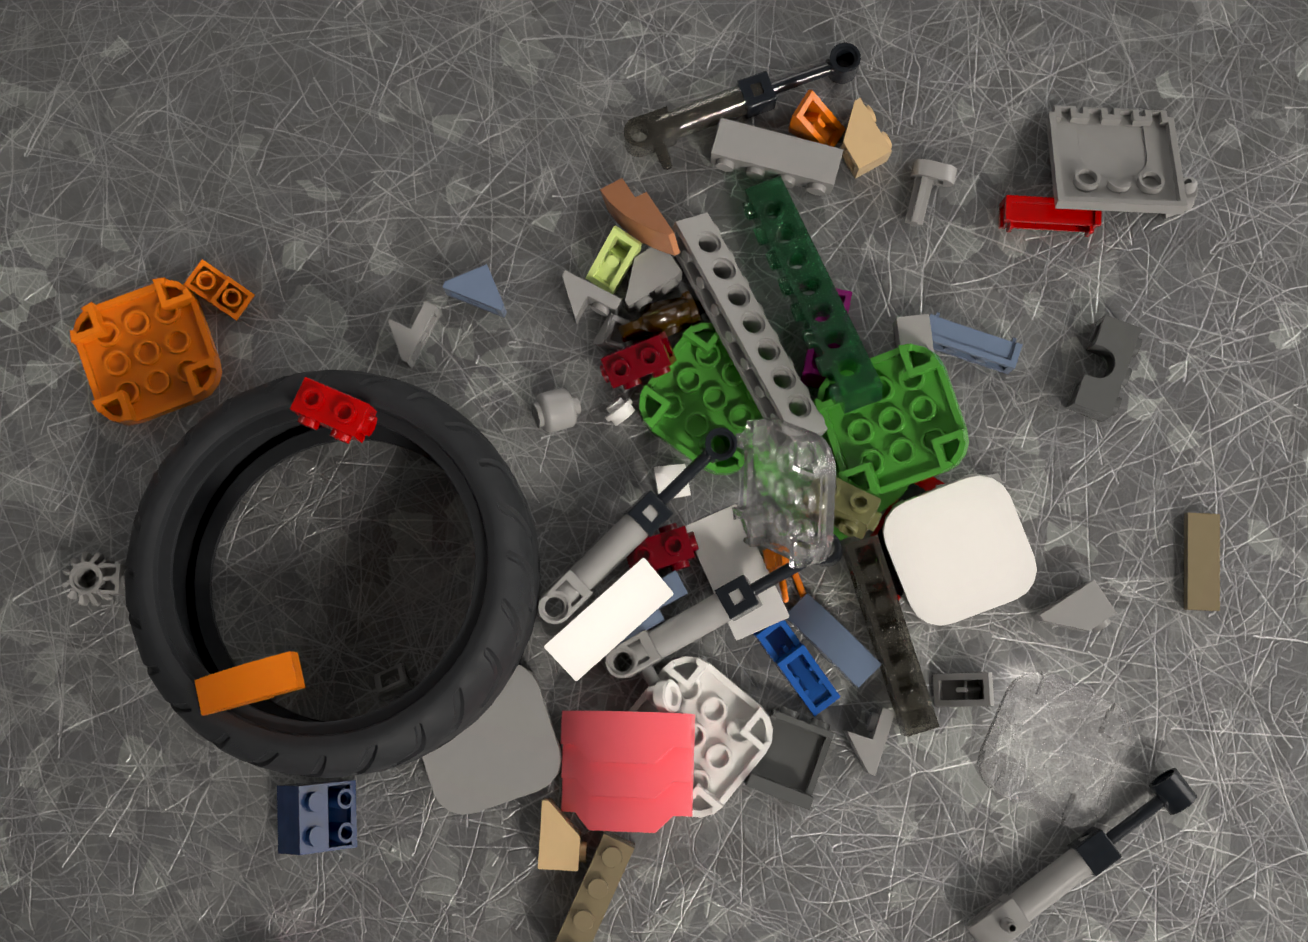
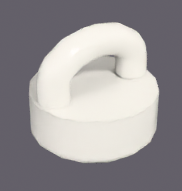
M673 680L658 681L655 686H650L646 689L645 696L656 707L657 711L675 713L679 709L681 692Z

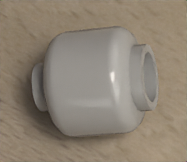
M558 388L539 393L536 396L535 403L531 404V412L538 428L542 427L547 433H552L573 427L577 421V414L581 413V406L576 395L572 396L566 388Z

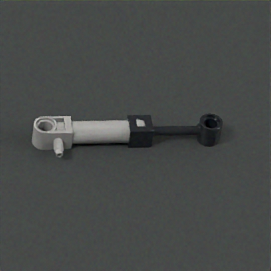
M721 427L704 434L699 444L700 454L660 494L656 495L652 490L645 492L606 534L539 596L537 605L539 617L547 623L559 624L567 620L573 613L578 616L587 607L583 603L593 594L592 591L647 537H651L673 515V512L666 505L710 462H721L734 455L737 449V439L733 432ZM715 436L720 437L725 443V450L722 454L714 452L711 448V441ZM552 597H557L562 602V611L556 616H549L545 611V603Z
M829 531L815 533L808 542L807 552L753 583H750L746 576L741 575L716 589L715 594L653 629H645L620 643L606 656L605 664L607 670L611 675L625 679H631L642 674L649 687L655 686L660 679L653 668L654 666L665 661L667 656L731 620L736 621L761 607L762 603L758 594L813 563L816 566L820 565L822 567H830L837 564L843 555V547L840 540ZM823 541H830L834 544L833 554L826 558L818 556V545ZM624 653H628L632 659V665L627 671H622L618 665V659Z
M1176 768L1163 772L1149 784L1154 795L1151 800L1106 834L1097 827L1092 826L1067 845L1069 850L1009 895L1004 893L975 914L966 923V929L976 942H1011L1032 926L1031 920L1090 875L1098 876L1119 860L1122 855L1114 845L1162 808L1166 809L1170 815L1183 811L1194 803L1197 795Z

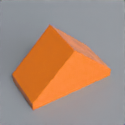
M808 90L792 115L788 132L801 139L835 147L846 129L813 90Z

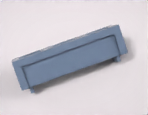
M936 312L935 315H929L934 350L1007 375L1015 369L1023 345L1017 343L1016 338L1013 337L1008 341L940 318L939 312Z

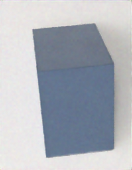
M487 264L449 279L443 284L446 295L505 318L507 311Z

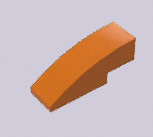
M293 651L245 663L194 680L202 716L306 688L298 652Z

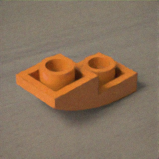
M203 259L183 284L236 321L255 297V294L229 276L227 277Z

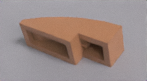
M623 178L600 189L608 212L630 235L659 251L674 256L680 253L673 230L647 192L635 197Z

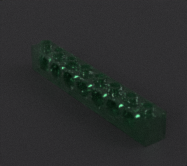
M781 176L746 188V202L742 203L745 216L748 221L753 220L756 225L754 233L759 245L766 246L768 251L766 253L767 262L772 271L777 270L780 276L778 284L783 296H789L791 299V313L795 322H801L805 329L802 334L806 346L809 350L814 348L816 352V366L822 377L827 376L831 384L828 386V390L833 403H840L844 414L882 400L883 384ZM783 240L789 241L787 243H780ZM795 265L802 266L801 268H798V269H793V268H791L792 266H795ZM806 291H813V292H815L814 294H811V295L803 294V292H806ZM818 317L827 318L825 321H817L815 319ZM832 343L841 345L838 348L828 347V345ZM844 370H850L854 372V374L850 376H844L840 374V372Z

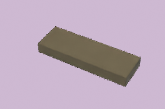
M1184 513V610L1220 611V514Z

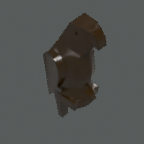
M686 291L682 293L681 298L657 301L648 305L644 310V314L639 319L619 326L618 331L623 342L641 337H650L662 331H665L667 337L702 321L701 315L706 311L701 302H695L690 292Z

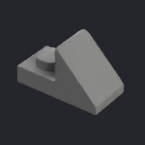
M566 270L564 271L562 278L576 324H578L588 303L592 305L591 309L602 316L608 317L609 313L619 314L622 308L621 298Z
M427 301L424 302L422 308L417 307L410 320L411 329L388 319L401 360L411 369H413L441 315L438 307Z
M878 707L876 713H870L866 725V730L870 731L868 738L843 730L864 772L874 776L876 775L895 715L894 711Z

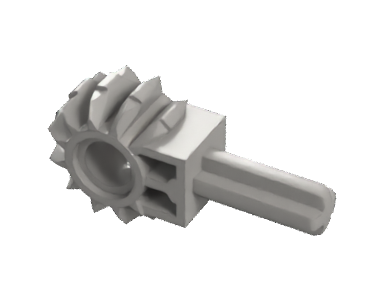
M85 551L82 552L81 560L74 557L70 559V563L73 566L72 570H62L63 574L69 576V580L62 582L61 585L64 588H71L67 597L73 600L78 598L79 605L87 606L90 602L92 606H100L102 598L111 600L113 599L112 595H125L124 573L127 566L115 564V561L110 558L104 560V553L96 552L92 556L90 552ZM91 571H94L97 580L93 586L89 587L86 583V577Z

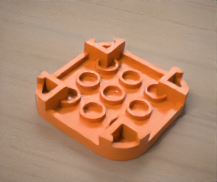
M165 277L152 279L153 284L97 305L93 302L88 303L81 308L83 311L76 319L73 330H70L71 343L77 347L95 399L91 402L97 412L118 424L127 426L141 424L200 402L213 394L221 380V361L200 302L190 289L180 282L168 280Z

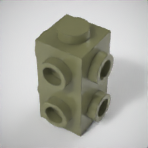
M822 470L806 497L803 509L814 520L819 522L825 521L837 527L843 534L850 537L855 536L861 540L868 529L874 532L882 516V513L877 512L881 502L880 498Z

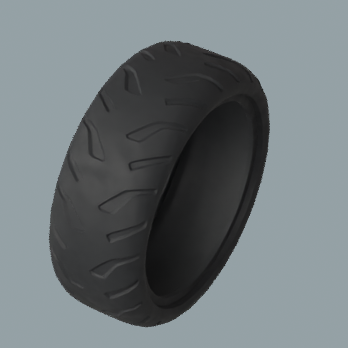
M330 369L283 376L241 392L235 397L224 401L202 417L196 425L191 427L161 462L140 500L138 512L135 515L125 562L127 568L124 573L126 607L129 612V622L141 660L147 666L148 675L164 700L170 703L173 710L195 732L212 742L221 751L239 760L280 773L322 778L364 775L410 763L450 742L475 723L500 695L522 658L533 631L540 591L539 547L532 515L515 476L492 443L460 412L422 388L398 379L372 373ZM307 377L364 401L377 411L375 415L377 417L376 427L370 436H365L364 441L389 443L408 449L425 457L445 471L464 503L474 538L475 580L470 605L455 641L433 671L416 687L382 708L348 719L322 721L297 714L280 706L271 699H266L202 716L194 680L237 666L221 638L212 598L213 566L217 547L231 514L251 487L281 462L313 447L340 442L330 436L331 430L319 425L318 430H314L297 422L300 416L290 410L304 378Z

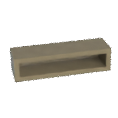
M604 831L555 942H593L635 849V843L612 832Z

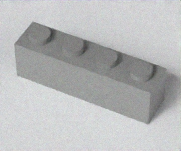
M721 118L711 152L710 163L722 171L732 172L737 170L745 172L752 179L762 180L768 178L776 180V183L780 186L792 188L795 185L806 188L807 192L822 196L825 193L831 195L844 149Z

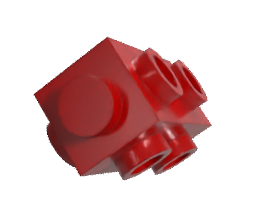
M307 377L304 378L290 407V410L300 416L297 422L314 430H318L319 425L331 430V437L347 444L350 443L351 439L363 443L365 436H370L377 424V417L375 416L377 411L370 404Z

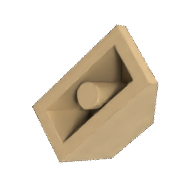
M544 798L542 800L538 869L578 871L580 862L586 863L587 842H581L582 833L561 812V809L551 798Z

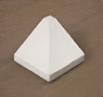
M685 464L654 467L658 494L686 468ZM689 483L674 498L691 496Z

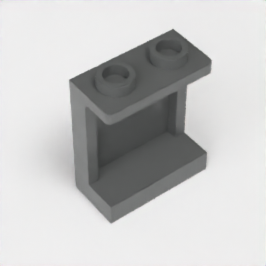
M781 706L779 712L771 710L769 716L773 726L772 743L766 754L747 776L745 785L810 810L814 799L812 796L831 741L835 739L836 734L829 731L830 724L812 718L810 724L798 719L799 712Z

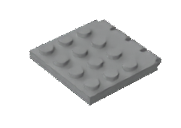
M1053 105L1052 112H1049L1046 118L1055 209L1184 215L1188 204L1174 117L1167 116L1166 110L1143 109L1142 115L1139 116L1138 109L1112 108L1111 114H1108L1107 107L1082 106L1080 113H1077L1076 106Z

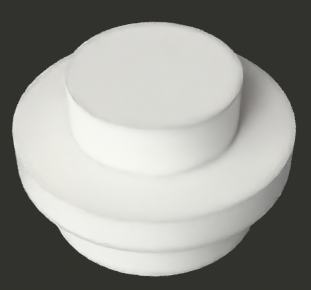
M621 397L617 398L606 408L609 413L605 416V419L608 422L612 421L615 426L619 425L635 411L631 405L633 401L630 398L623 400Z

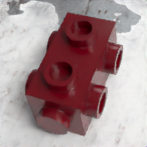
M662 331L605 355L600 359L602 362L600 370L604 380L607 383L610 382L613 389L623 385L624 390L641 384L640 378L652 374L653 378L670 372L669 366L677 361L665 331Z
M672 523L658 529L660 534L646 538L626 557L630 569L642 558H645L659 575V570L671 567L672 572L690 567L689 561L695 558L693 551L699 550L693 531L687 533L685 526L678 528L677 523Z

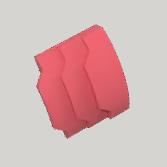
M562 711L561 744H563L561 778H563L561 812H575L588 830L656 833L673 816L692 817L695 714L632 711Z

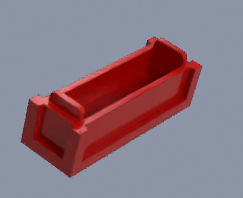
M1006 195L999 204L998 229L1006 228L1008 233L1013 228L1085 232V237H1089L1094 233L1095 227L1101 226L1102 211L1055 209L1054 197Z

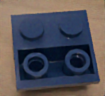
M356 780L277 785L278 854L307 855L356 848Z

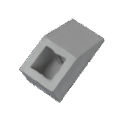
M650 247L634 258L625 299V307L628 313L635 309L637 312L643 311L654 302L652 300L654 297L662 292L664 295H667L680 286L679 281L682 280V271L671 254Z

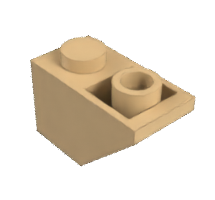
M861 98L854 101L841 149H844L842 158L855 179L887 162L892 152L890 138L884 131L880 132L875 123L876 116L869 105L865 106Z

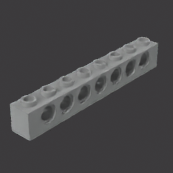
M708 212L676 221L672 230L675 234L680 253L675 256L783 455L816 443L828 429L825 425L824 417L815 407L810 398L808 388L802 383L794 369L792 359L787 356L780 344L777 332L769 324L764 315L762 305L754 297L749 288L748 280L739 270L733 253L727 248L720 235L718 226L713 223Z

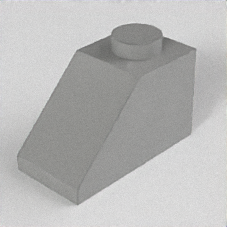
M1090 580L1077 586L1032 617L1036 622L1080 632L1092 630L1093 633H1096L1107 627L1111 623L1108 618L1117 612L1096 581Z

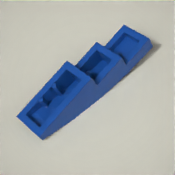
M785 620L753 633L814 717L840 698L836 689Z

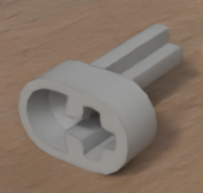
M927 159L914 160L911 172L914 184L904 223L915 227L923 226L932 186H954L957 174L956 167Z

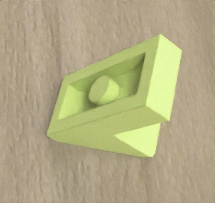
M615 225L590 268L586 279L599 288L614 294L628 269L633 265L634 258L640 254L642 243Z

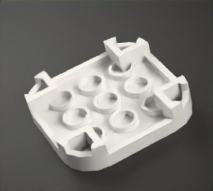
M977 473L964 475L963 478L903 501L902 499L892 506L885 517L882 529L884 542L911 608L919 618L927 623L939 626L953 624L1009 603L1026 594L1035 581L1037 572L1035 557L1011 496L1001 483L990 476Z
M684 656L669 662L662 668L658 677L660 681L673 680L680 689L681 704L675 713L695 714L692 817L702 818L714 815L720 810L766 754L772 743L773 726L770 716L764 708L711 663L700 657ZM646 690L629 710L632 712H659L647 700L645 696Z

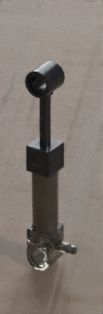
M839 43L831 50L829 59H826L825 64L771 83L767 71H763L738 80L736 86L671 110H668L667 106L633 117L628 120L624 127L625 148L628 153L635 157H644L655 152L663 169L669 170L673 165L667 148L676 145L678 139L719 125L721 118L733 120L745 115L746 119L771 111L775 109L776 94L826 76L838 84L849 83L856 76L860 65V51L851 43ZM846 60L851 66L841 67L836 61ZM639 132L647 135L646 140L641 142L635 141L631 137Z

